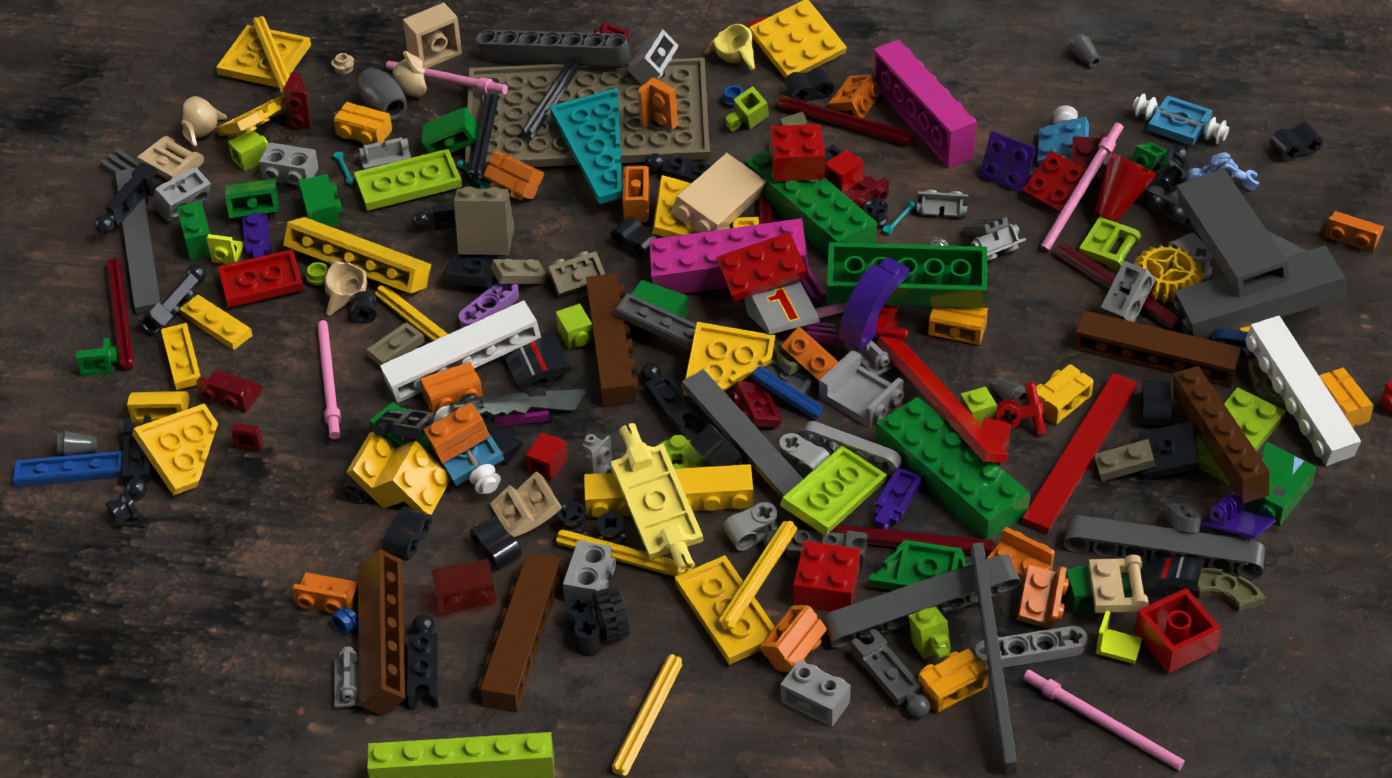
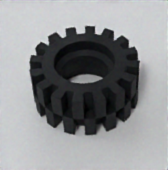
M613 586L593 592V606L604 641L608 643L629 637L628 618L617 587Z

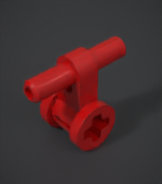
M883 305L878 316L875 337L888 336L907 339L908 330L896 327L898 324V314L896 312L899 309V305Z
M1030 381L1024 385L1028 403L1018 404L1013 399L1002 400L997 405L996 420L1011 424V429L1019 425L1021 419L1032 417L1035 434L1040 436L1046 433L1042 415L1045 411L1042 401H1039L1036 384ZM1005 410H1010L1012 418H1007V415L1004 414Z

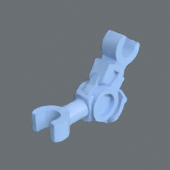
M1225 152L1213 155L1211 164L1204 166L1203 169L1193 168L1187 171L1189 180H1194V178L1197 179L1225 169L1231 179L1235 178L1241 181L1244 187L1253 191L1259 185V182L1254 180L1258 176L1255 171L1248 170L1244 172L1239 170L1238 165Z

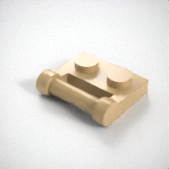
M164 136L141 153L137 159L140 163L155 167L158 170V175L170 181L193 167H200L204 161V156L198 152H191L176 144L174 139Z
M1129 555L1123 559H1089L1088 570L1095 613H1105L1106 610L1110 612H1138V610L1149 606L1148 597L1144 595L1140 556ZM1129 572L1132 590L1131 598L1124 597L1121 573Z

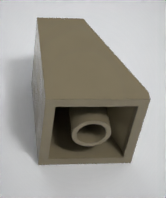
M464 187L457 189L454 207L458 254L509 255L515 229L508 189H500L498 187H490L488 189Z

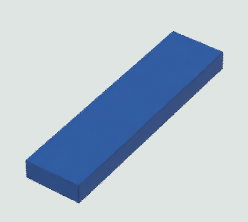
M123 451L15 460L13 483L15 487L122 478Z

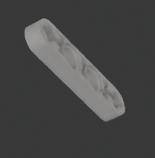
M815 421L807 422L800 432V437L816 446L824 448L830 455L841 447L834 442L837 441L886 473L887 476H892L897 467H900L902 464L900 455L890 448ZM858 450L865 452L868 456L863 455Z
M1068 626L999 637V649H1003V656L1001 655L1002 668L1078 656L1086 649L1087 634L1080 627ZM1074 638V641L1078 643H1073V641L1069 639ZM983 640L976 645L974 655L988 670L986 654H983L985 652ZM1047 641L1053 647L1049 650H1043L1037 644ZM1012 646H1019L1024 649V652L1022 654H1013L1008 649Z

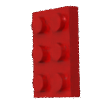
M790 232L716 257L733 302L808 277L807 269Z
M293 249L218 266L228 308L304 290Z

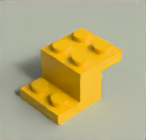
M374 431L369 433L346 472L381 507L387 508L405 501L412 509L430 515L451 480L448 472L416 440L394 448L382 435L378 436Z

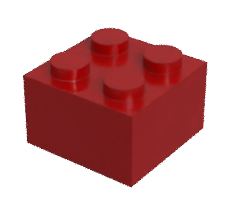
M820 124L770 126L769 150L774 181L823 180L826 155Z
M804 541L794 582V605H808L812 609L829 612L852 605L860 572L861 548Z
M1185 588L1138 610L1134 632L1138 637L1142 638L1144 645L1169 674L1217 651L1221 627L1191 592Z

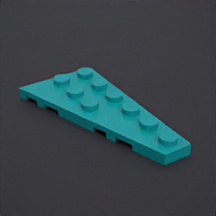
M618 88L550 106V114L598 203L602 204L623 198Z

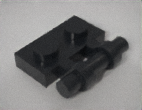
M408 409L406 412L388 410L375 422L373 431L378 436L392 431V435L401 436L402 440L414 441L424 434V428L434 423L435 413Z

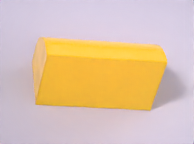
M187 391L131 392L127 406L132 423H143L144 416L150 415L152 421L187 410L190 397Z

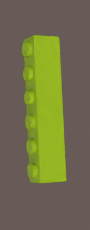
M551 732L368 743L367 770L369 778H554Z

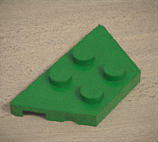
M904 540L897 547L896 552L883 562V567L876 574H871L869 587L894 591L967 566L965 564V556L961 548Z

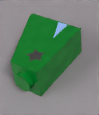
M1266 442L1261 459L1270 471L1269 496L1256 499L1255 514L1276 519L1274 524L1280 526L1313 485L1316 466Z

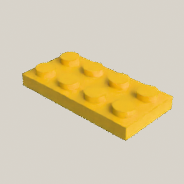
M724 555L676 576L675 585L730 665L760 652V645L775 626L755 597L734 629L725 630L719 623L720 617L743 584V580Z

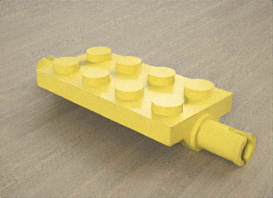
M634 423L629 424L630 431H628L625 425L620 428L619 433L627 447L626 454L620 459L611 461V467L649 559L671 553L679 573L685 572V565L687 570L690 571L695 567V563L687 547L703 542V535L664 444L655 447L647 446L646 443H642Z

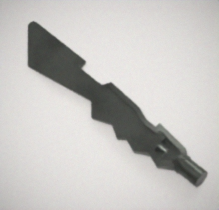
M586 390L544 391L545 396L529 397L524 392L506 394L496 398H489V395L468 398L464 402H451L450 411L452 413L471 402L480 415L485 414L492 417L500 414L507 416L511 412L525 415L529 408L574 412L585 396Z

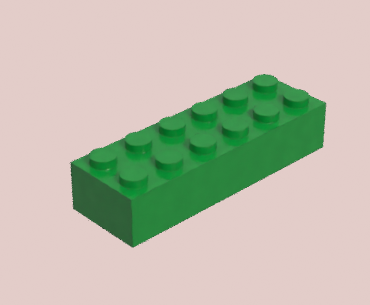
M769 149L744 160L746 167L766 180L761 194L771 202L772 209L785 221L802 218L805 238L827 258L829 242L875 243L877 222L825 177L823 180L774 181Z
M829 242L827 303L847 304L865 272L873 264L878 266L888 257L908 267L909 275L890 294L884 305L986 307L987 247Z
M916 397L876 422V444L896 451L902 458L901 467L904 470L923 476L922 486L982 539L994 538L1005 527L1009 528L1021 520L1027 512L1030 492L995 462L983 461L951 425L919 397Z

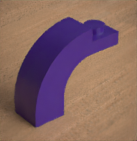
M887 257L878 266L873 264L865 272L851 294L844 310L839 329L840 340L860 351L876 335L880 311L890 294L908 277V267Z

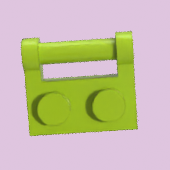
M1099 217L1079 247V252L1091 260L1107 265L1110 270L1118 272L1132 246L1139 242L1141 234L1134 228ZM1119 237L1125 239L1116 254L1109 253Z

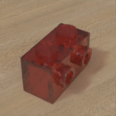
M488 559L431 570L439 614L496 603Z

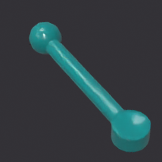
M335 152L334 159L339 161L346 176V184L349 186L354 185L355 178L350 175L343 161V153Z
M459 160L457 167L470 175L469 169H466L465 161ZM474 179L480 185V189L490 188L489 183H483L481 180Z
M912 200L909 201L907 208L890 225L883 227V234L885 236L892 235L893 228L911 210L916 209L917 203Z

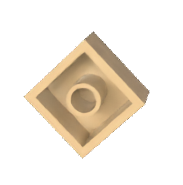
M445 3L403 19L407 52L420 58L423 62V68L432 67L462 54L458 17Z

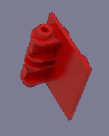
M1050 150L1022 191L1061 212L1087 169Z

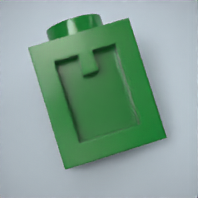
M1151 142L1137 145L1131 161L1153 171L1155 165L1162 162L1164 153L1167 150Z
M109 338L103 339V348L76 351V361L81 377L113 374V364L118 362L116 347L111 346Z

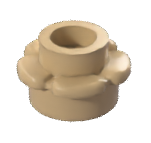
M340 53L331 61V65L336 73L348 74L353 70L354 58L346 53Z

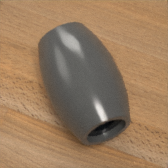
M368 68L360 73L357 79V87L367 107L389 113L391 120L400 118L407 109V102L403 90L393 77L376 68Z

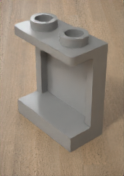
M854 350L848 353L819 380V399L868 428H871L877 421L883 419L887 412L894 405L900 404L904 397L902 379L897 378L891 384L861 366V354Z

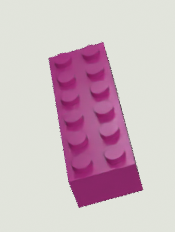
M900 40L875 48L873 75L880 87L881 95L948 169L972 160L976 146L975 129L977 128L975 118L965 111L961 103L950 95L948 89L944 88L937 81L936 77L924 67L920 60L918 61L910 49L905 47Z
M802 218L650 239L653 284L680 292L681 294L728 288L719 268L717 256L788 232L793 237L809 277Z

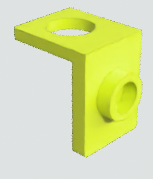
M208 234L206 238L211 260L215 263L230 264L238 262L245 248V242L234 241L232 237Z
M1106 610L1098 635L1096 654L1135 664L1142 638L1108 629L1110 611Z

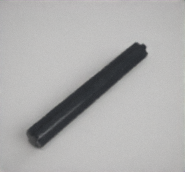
M570 58L523 127V138L531 140L535 137L550 114V106L556 105L579 70V60Z
M487 93L484 98L469 167V178L472 180H480L483 176L498 105V95L496 93Z

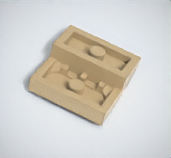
M537 471L517 490L509 485L490 503L506 531L513 537L538 527L562 508L544 477Z

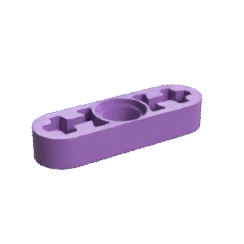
M497 282L493 285L492 288L488 289L460 311V328L471 325L512 305L519 298L518 284H499ZM486 303L495 304L492 308L482 307Z

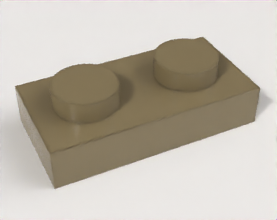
M493 259L490 266L499 284H545L548 277L540 262L533 259Z
M406 322L369 347L367 355L380 366L411 352L425 342L424 335Z
M1148 439L1094 454L1102 481L1156 467Z

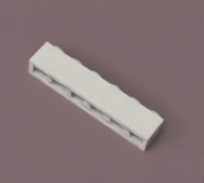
M521 301L429 344L414 349L407 354L380 365L387 386L396 402L399 403L422 392L421 378L471 362L473 368H476L541 338L537 320L525 301Z
M1276 316L1251 324L1245 340L1247 348L1258 359L1261 370L1266 372L1272 381L1274 390L1281 395L1288 412L1293 414L1298 422L1300 431L1311 442L1316 456L1321 458L1325 466L1354 457L1361 443L1360 438L1281 317Z

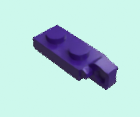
M252 213L248 216H243L246 255L256 258L265 256L266 253H271L267 213Z
M897 467L875 503L873 515L876 516L874 520L875 528L889 529L891 522L897 524L902 519L923 484V476Z

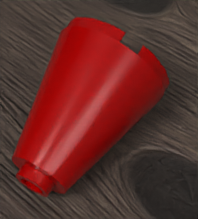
M1111 152L1108 157L1095 212L1099 213L1097 219L1102 217L1118 223L1153 181L1157 173Z

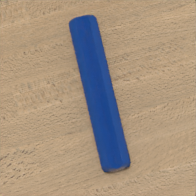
M758 366L754 370L752 375L753 381L812 419L816 420L823 411L822 405L763 367Z

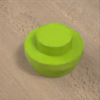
M315 262L309 265L305 274L307 282L312 285H323L326 272L329 269L327 265L322 262Z

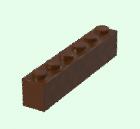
M617 273L587 276V295L603 407L635 404L634 393L639 392L638 377H632V373H636L635 358H629V354H633L632 338H626L627 335H630L629 322L614 316L616 307L621 302V299L625 297L623 283L618 284Z
M1085 310L1076 330L1074 344L1075 351L1170 374L1199 366L1210 383L1228 388L1232 386L1241 347Z
M1196 366L1173 373L1174 399L1189 422L1193 421L1195 431L1242 503L1269 496V469L1200 367Z
M379 549L358 566L359 706L383 716L405 699L402 560Z
M527 552L524 563L519 564L517 584L512 585L510 590L509 608H504L501 631L497 630L495 633L493 654H488L486 675L479 680L478 694L482 695L483 707L518 713L562 578L560 557Z

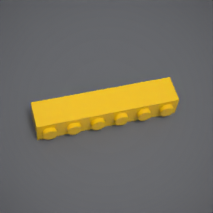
M306 217L287 222L283 246L328 263L330 259L342 263H351L363 269L367 273L368 278L408 293H414L427 288L431 268L430 263Z
M751 464L675 469L692 511H715L753 507ZM614 473L584 474L587 518H599L602 514L608 512H616L621 516H631Z

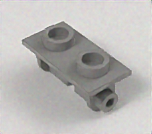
M402 137L387 140L385 141L386 147L382 148L380 142L363 145V148H359V155L364 170L411 158L407 138L402 139Z
M931 189L918 191L917 213H921V216H939L940 208H945L944 217L962 218V216H967L968 194H963L959 191L939 193Z
M1009 224L1007 228L995 232L997 240H994L992 233L974 238L971 246L987 247L988 261L998 257L996 252L1003 249L1005 253L1018 249V243L1026 241V238L1019 239L1017 235L1020 232L1016 224Z
M872 340L861 351L847 343L843 344V347L849 352L854 350L861 354V364L878 376L896 367L889 359V354L883 352Z
M593 434L587 435L583 440L584 450L587 454L585 456L586 474L613 473L611 467V437L608 435L605 439L601 440Z
M352 647L342 648L339 658H335V708L359 706V656H357Z

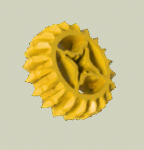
M1160 244L1157 249L1150 246L1148 251H1142L1141 255L1137 256L1134 265L1147 269L1156 279L1148 297H1151L1154 301H1162L1163 305H1165L1166 302H1171L1172 304L1176 302V290L1202 283L1203 271L1201 263L1193 261V257L1188 255L1189 251L1183 252L1181 247L1175 249L1172 248L1171 244L1169 247H1163Z

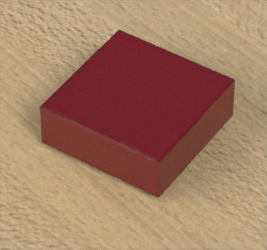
M233 423L231 433L235 448L254 451L262 450L264 443L260 426Z

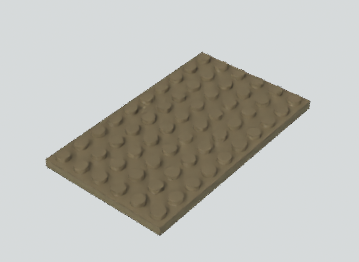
M705 58L672 59L663 70V75L658 79L673 87L676 91L679 125L673 130L658 124L656 121L651 122L647 127L641 126L637 91L642 84L627 70L632 61L622 66L579 65V70L556 103L559 104L618 88L621 163L646 162L647 157L652 153L662 155L666 161L671 154L690 160L710 159ZM565 64L469 68V77L487 78L508 87L506 94L496 93L498 95V105L484 169L490 165V159L494 151L505 153L532 167L578 165L551 114H549L533 139L529 140L522 136L523 127ZM468 87L467 110L477 122L478 130L484 98L487 93L479 92L477 88ZM474 144L466 147V169L470 167Z

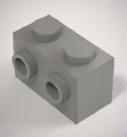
M662 29L644 41L627 70L642 85L653 77L658 80L663 75L665 67L671 62L672 56L679 45Z
M798 660L781 683V702L833 727L850 703L851 685L840 677H834L820 670L813 664H807Z

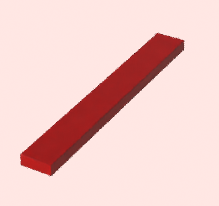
M880 336L877 342L878 347L883 352L889 354V359L973 451L985 462L1005 463L1009 454L906 343L899 338Z
M1115 373L1112 374L1023 516V525L1045 534L1050 532L1094 460V454L1099 452L1137 390L1138 382Z

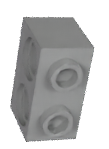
M269 143L259 160L263 180L275 179L276 182L298 186V180L314 177L319 168L314 149Z
M194 167L155 188L153 206L167 222H170L179 217L177 206L208 201L211 183L197 167Z
M1124 261L1101 308L1110 317L1135 322L1156 279L1147 269Z
M577 541L563 582L565 602L576 596H584L590 599L592 607H594L592 593L608 588V576L613 575L616 559L612 558L611 546Z

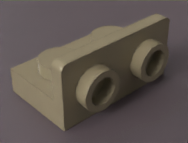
M587 251L581 252L573 259L567 261L565 259L556 260L548 266L547 270L548 279L552 280L558 297L586 289L587 276L605 275L596 251L592 253Z

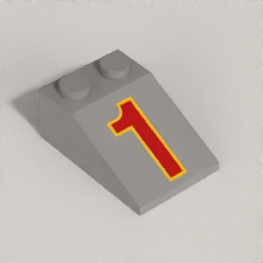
M800 280L744 298L747 315L769 335L797 328L798 326L801 327L820 322L819 316Z

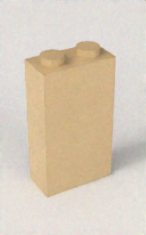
M726 153L677 196L671 214L697 233L726 229L760 197L766 180Z

